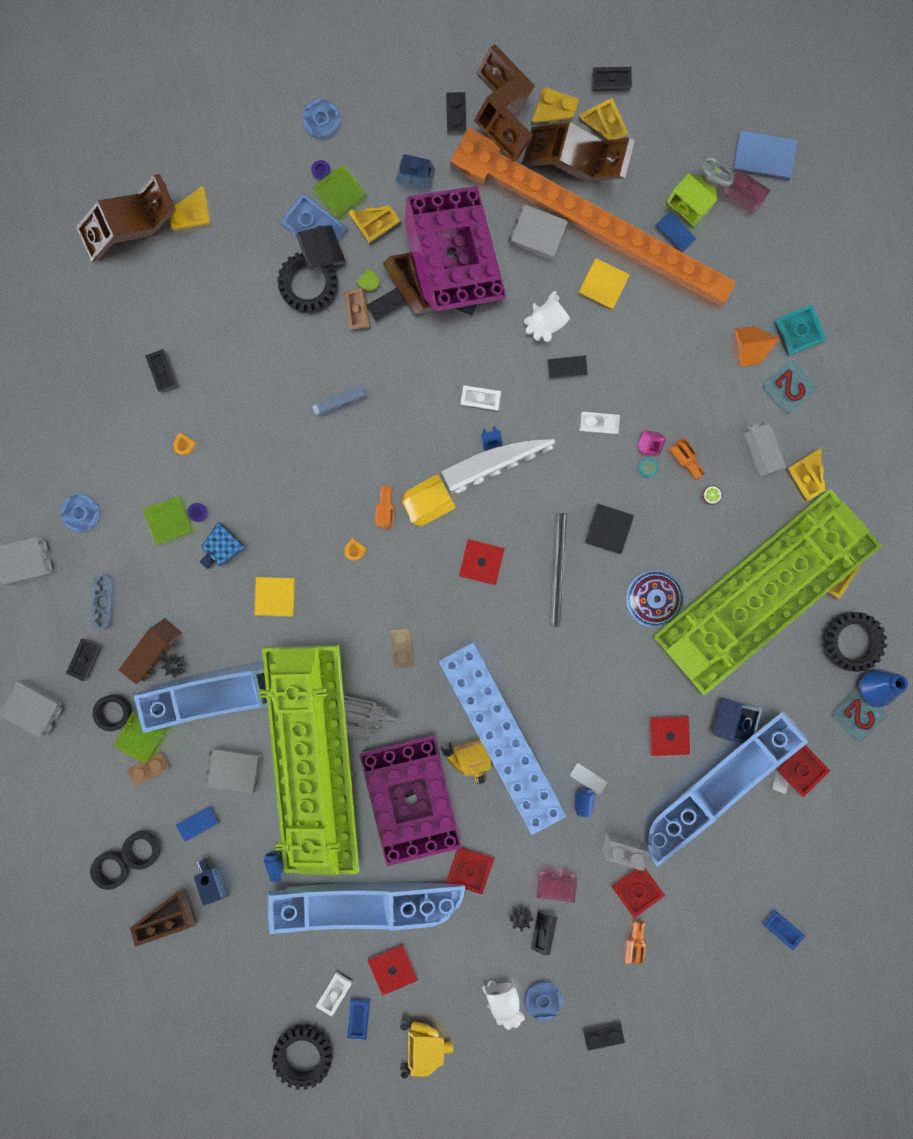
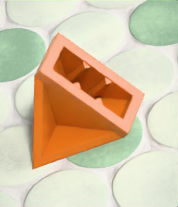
M756 326L735 329L740 367L760 364L780 338Z

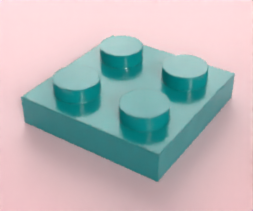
M813 304L775 320L789 355L827 340Z

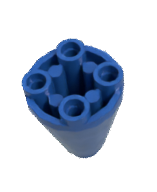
M884 669L868 671L859 682L863 698L872 707L890 705L908 687V681L904 676Z

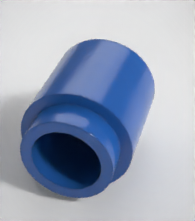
M582 787L576 791V815L591 817L592 812H594L596 793L592 792L591 788Z

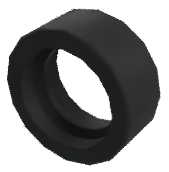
M111 694L100 698L95 703L92 717L94 723L100 729L113 732L128 724L132 710L129 702L124 697ZM108 702H116L122 707L123 717L116 724H108L102 719L101 709Z
M135 832L122 845V859L132 869H146L159 857V841L150 832ZM143 839L151 845L152 853L146 861H136L131 856L130 846L135 840Z
M115 851L104 852L93 861L90 868V876L93 883L105 890L117 888L126 880L129 874V866L122 859V854ZM112 859L119 864L121 873L115 881H105L100 876L99 866L104 860Z

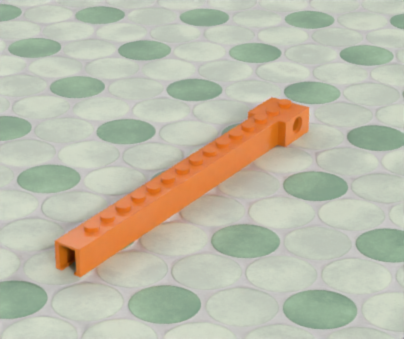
M468 128L450 160V168L484 186L487 179L546 212L567 220L568 224L720 307L725 304L736 284L734 280L525 166L513 162L502 154L501 148L493 140L471 128Z

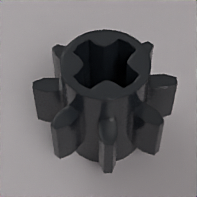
M171 654L170 660L168 658L163 659L166 663L161 669H165V676L172 674V677L176 678L177 672L179 674L184 673L181 669L186 663L181 662L182 656L175 658V655ZM170 664H177V668H170Z
M520 906V910L516 911L513 909L514 916L509 917L510 921H515L513 929L518 927L521 932H523L525 927L530 929L529 921H534L532 916H528L530 909L525 911L522 906ZM521 915L524 916L523 922H519Z

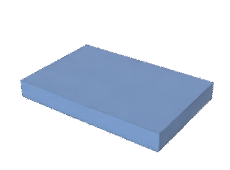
M740 131L733 170L790 180L797 140Z
M304 192L280 221V224L295 236L296 233L304 230L332 225L339 242L348 231V227Z

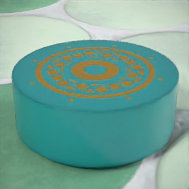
M652 458L642 460L638 467L640 474L647 478L654 476L658 472V463Z

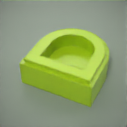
M369 268L359 278L357 284L367 292H374L379 288L380 280L377 274Z

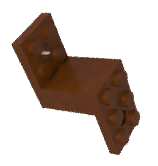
M494 44L489 48L477 70V73L488 83L494 92L487 96L474 121L515 162L519 159L533 135L514 114L521 110L535 85Z
M571 122L531 127L530 133L533 137L526 146L522 161L523 165L530 167L553 164L584 182L625 179L635 142L632 138L601 140Z
M157 174L151 177L138 194L97 200L76 228L90 260L93 262L98 261L113 243L153 236L174 213L176 208L174 201L168 193L165 182L161 175Z

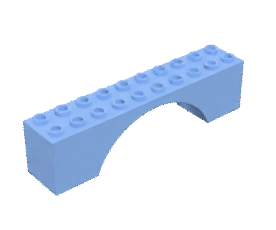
M474 641L440 658L439 663L531 835L565 818L566 814L520 731Z

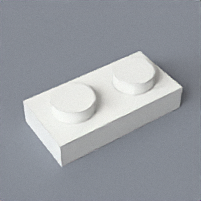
M463 385L460 405L498 411L501 391Z
M581 412L580 431L618 435L620 415Z
M336 972L316 1007L333 1016L350 988L352 981Z

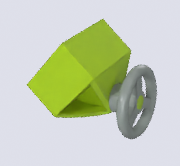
M706 156L701 160V166L705 172L704 176L688 173L673 189L666 201L693 227L703 219L717 201L715 185L718 183L722 186H730L733 183V175L730 170L714 157Z

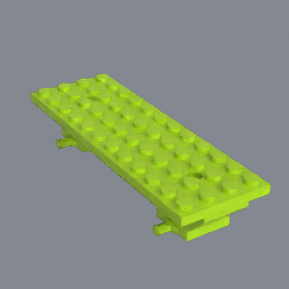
M830 488L653 637L702 695L705 696L871 557L882 545Z
M339 645L263 647L262 655L266 690L260 689L259 694L261 695L259 696L260 698H267L281 835V842H275V850H282L284 873H300L301 875L358 874L359 860Z

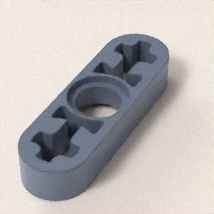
M363 386L315 404L312 408L315 416H319L361 400L367 394Z
M99 574L93 580L92 625L96 629L102 630L110 626L112 615V579L106 574ZM102 577L104 581H107V585L103 586V591H107V594H98V591H102V585L98 584ZM101 596L107 599V604L103 608L97 604V600ZM97 610H107V613H102V618L106 619V623H103L102 626L100 623H97V619L101 618V613H97Z

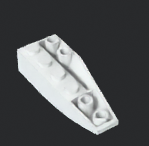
M554 439L532 440L493 448L441 471L450 492H455L457 495L466 491V486L470 484L476 486L484 482L483 478L489 475L493 478L501 474V469L507 467L510 470L518 466L517 462L522 459L526 462L535 458V453L542 451V453L553 449L552 445L556 442Z

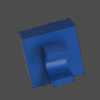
M493 427L492 432L486 433V429H483L481 437L484 451L503 446L500 430Z

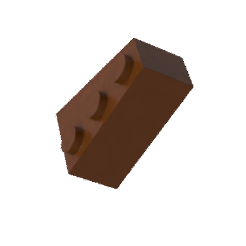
M412 252L389 256L382 264L414 314L419 315L433 312L434 309L423 296Z
M164 618L148 629L119 668V671L134 684H138L140 681L145 682L152 674L150 671L160 664L163 655L168 653L182 632Z
M185 889L177 891L168 900L164 901L151 913L130 927L135 947L196 926Z

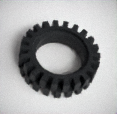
M298 252L294 253L295 256H289L287 258L288 261L286 263L283 262L282 269H279L277 282L280 294L284 301L298 312L309 313L313 311V313H316L319 309L322 311L326 305L329 306L331 304V300L335 298V293L338 290V278L333 265L320 269L325 275V287L320 295L313 299L299 298L291 289V277L298 268L307 265L303 252L301 254Z
M846 612V614H840L838 618H834L832 623L826 627L828 630L824 632V636H826L825 640H823V644L826 646L824 651L828 653L827 657L833 661L832 663L841 669L853 672L867 671L868 668L875 667V663H879L881 661L880 657L885 655L883 651L884 648H887V644H885L887 635L883 633L885 630L883 627H880L881 623L866 613ZM851 624L864 626L869 631L872 639L869 652L864 657L856 660L845 657L838 646V638L841 631Z
M301 1025L300 1028L293 1026L292 1030L287 1029L284 1034L282 1033L276 1042L272 1053L273 1071L276 1070L275 1075L277 1078L281 1077L283 1084L285 1082L288 1083L287 1087L291 1088L294 1085L296 1090H300V1087L307 1090L309 1086L312 1088L316 1087V1084H320L323 1078H326L333 1059V1049L330 1048V1040H326L327 1036L320 1034L321 1030L318 1028L316 1031L313 1030L314 1026H309V1028H305V1025ZM296 1041L312 1043L320 1055V1063L317 1068L312 1072L304 1074L293 1071L287 1065L285 1059V1051L289 1045Z

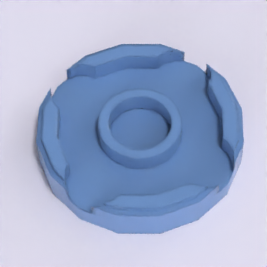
M316 99L305 107L302 121L305 130L311 136L325 139L337 132L340 126V114L333 102Z
M76 494L64 501L60 515L63 520L62 522L68 529L76 532H86L97 524L100 512L96 501L90 496Z
M549 981L533 983L527 989L524 999L527 1012L535 1019L543 1021L553 1019L561 1010L563 1002L560 990Z

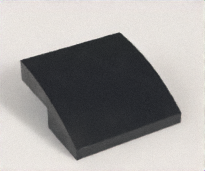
M332 225L296 233L309 270L323 269L326 266L338 265L346 261Z
M597 503L585 543L622 554L634 515Z

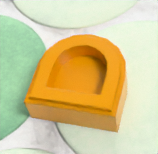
M179 432L174 440L173 448L176 453L187 455L197 443Z
M353 538L350 539L344 549L345 556L354 561L359 560L367 551V548Z

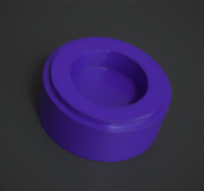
M318 160L313 163L311 172L315 179L324 181L330 177L331 168L326 161Z
M194 503L188 508V517L192 521L202 522L207 518L208 510L205 505Z

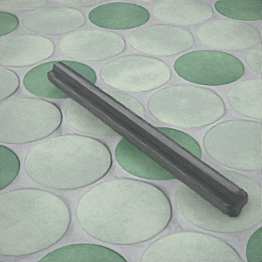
M557 513L550 623L552 627L561 626L567 514Z

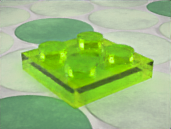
M343 164L313 187V190L336 219L367 196L366 192Z
M180 496L142 509L156 545L193 532Z
M132 712L114 742L113 747L147 765L166 730L161 728L143 733L139 715Z

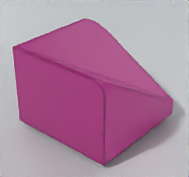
M644 430L638 448L643 454L659 456L666 438L660 432Z

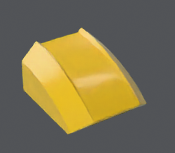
M439 474L404 492L401 501L411 522L420 527L456 509Z

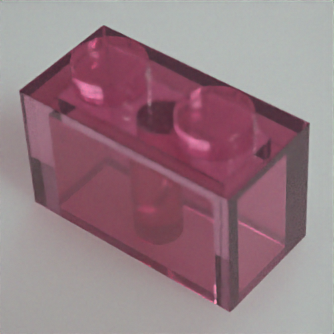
M739 169L733 176V183L724 190L725 193L754 212L758 210L771 191Z
M551 869L538 871L536 898L575 903L577 876L568 871H562V874L554 873V870Z

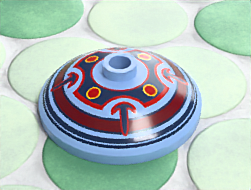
M651 570L641 573L631 582L627 590L626 603L630 614L640 624L648 627H663L680 614L684 604V594L681 585L672 575L660 570ZM656 595L660 597V601L658 603L654 602L653 600L654 596Z

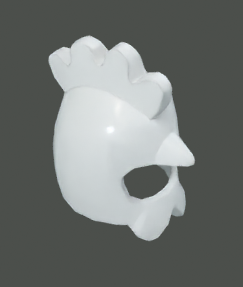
M556 291L550 294L544 305L539 307L533 303L534 311L532 316L524 319V324L528 326L526 333L528 335L534 334L536 341L544 338L545 342H550L551 334L561 329L570 319L566 311L559 304V296L556 295Z
M489 981L488 986H483V991L489 1002L487 1007L491 1009L497 1024H503L508 1030L512 1027L518 1028L521 1025L520 1022L525 1020V1017L519 1011V996L512 983L497 984L495 981ZM495 991L500 993L496 995H491V993Z

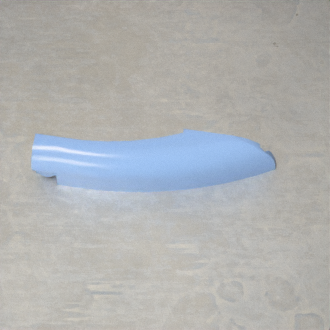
M263 662L179 679L133 693L143 733L201 718L268 707L267 698H260L259 696L261 695L259 694L260 689L266 690Z
M781 712L752 735L654 820L649 830L648 850L657 867L714 823L757 783L808 743V739L786 713Z
M357 882L286 887V890L267 891L270 934L324 929H389L392 931L432 927L448 920L450 915L459 908L464 897L465 886L423 882Z

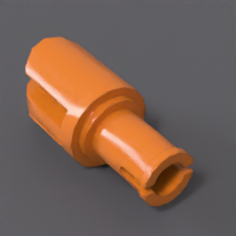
M682 437L669 448L681 466H687L696 480L706 473L697 462L698 455L685 437Z
M380 486V503L375 507V524L384 530H389L393 526L395 506L391 504L393 488L391 486Z
M633 920L632 937L627 939L625 963L627 964L632 962V964L639 963L644 965L647 943L643 939L644 921L638 920L637 922V920Z

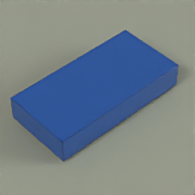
M671 211L655 225L680 252L686 250L696 240V237Z
M211 806L176 824V827L185 842L219 824V821Z
M776 910L763 923L769 931L792 950L805 937L800 930Z
M351 998L347 1038L366 1040L370 1006L369 999Z

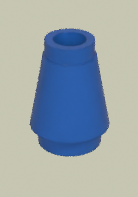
M269 852L265 854L263 861L270 881L277 882L281 880L282 856H280V852Z

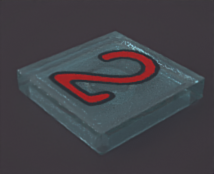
M793 360L763 385L766 391L787 414H790L818 389Z
M858 688L832 716L861 743L887 717V714L880 707L870 706L863 698L861 689Z

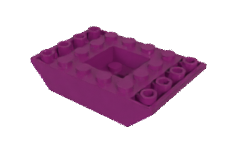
M478 186L407 196L404 223L423 296L435 311L506 299L507 296ZM447 249H451L454 252V258H450L447 255Z
M435 735L359 753L386 866L462 848ZM413 790L417 800L414 803L407 802L406 796H404L406 792ZM395 797H398V798H399V799H397V800H395V801H393V802H392V800H391V799H393V798H395Z

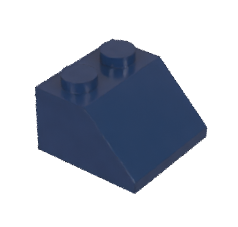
M722 698L717 720L714 724L713 735L729 741L744 743L756 733L762 708Z

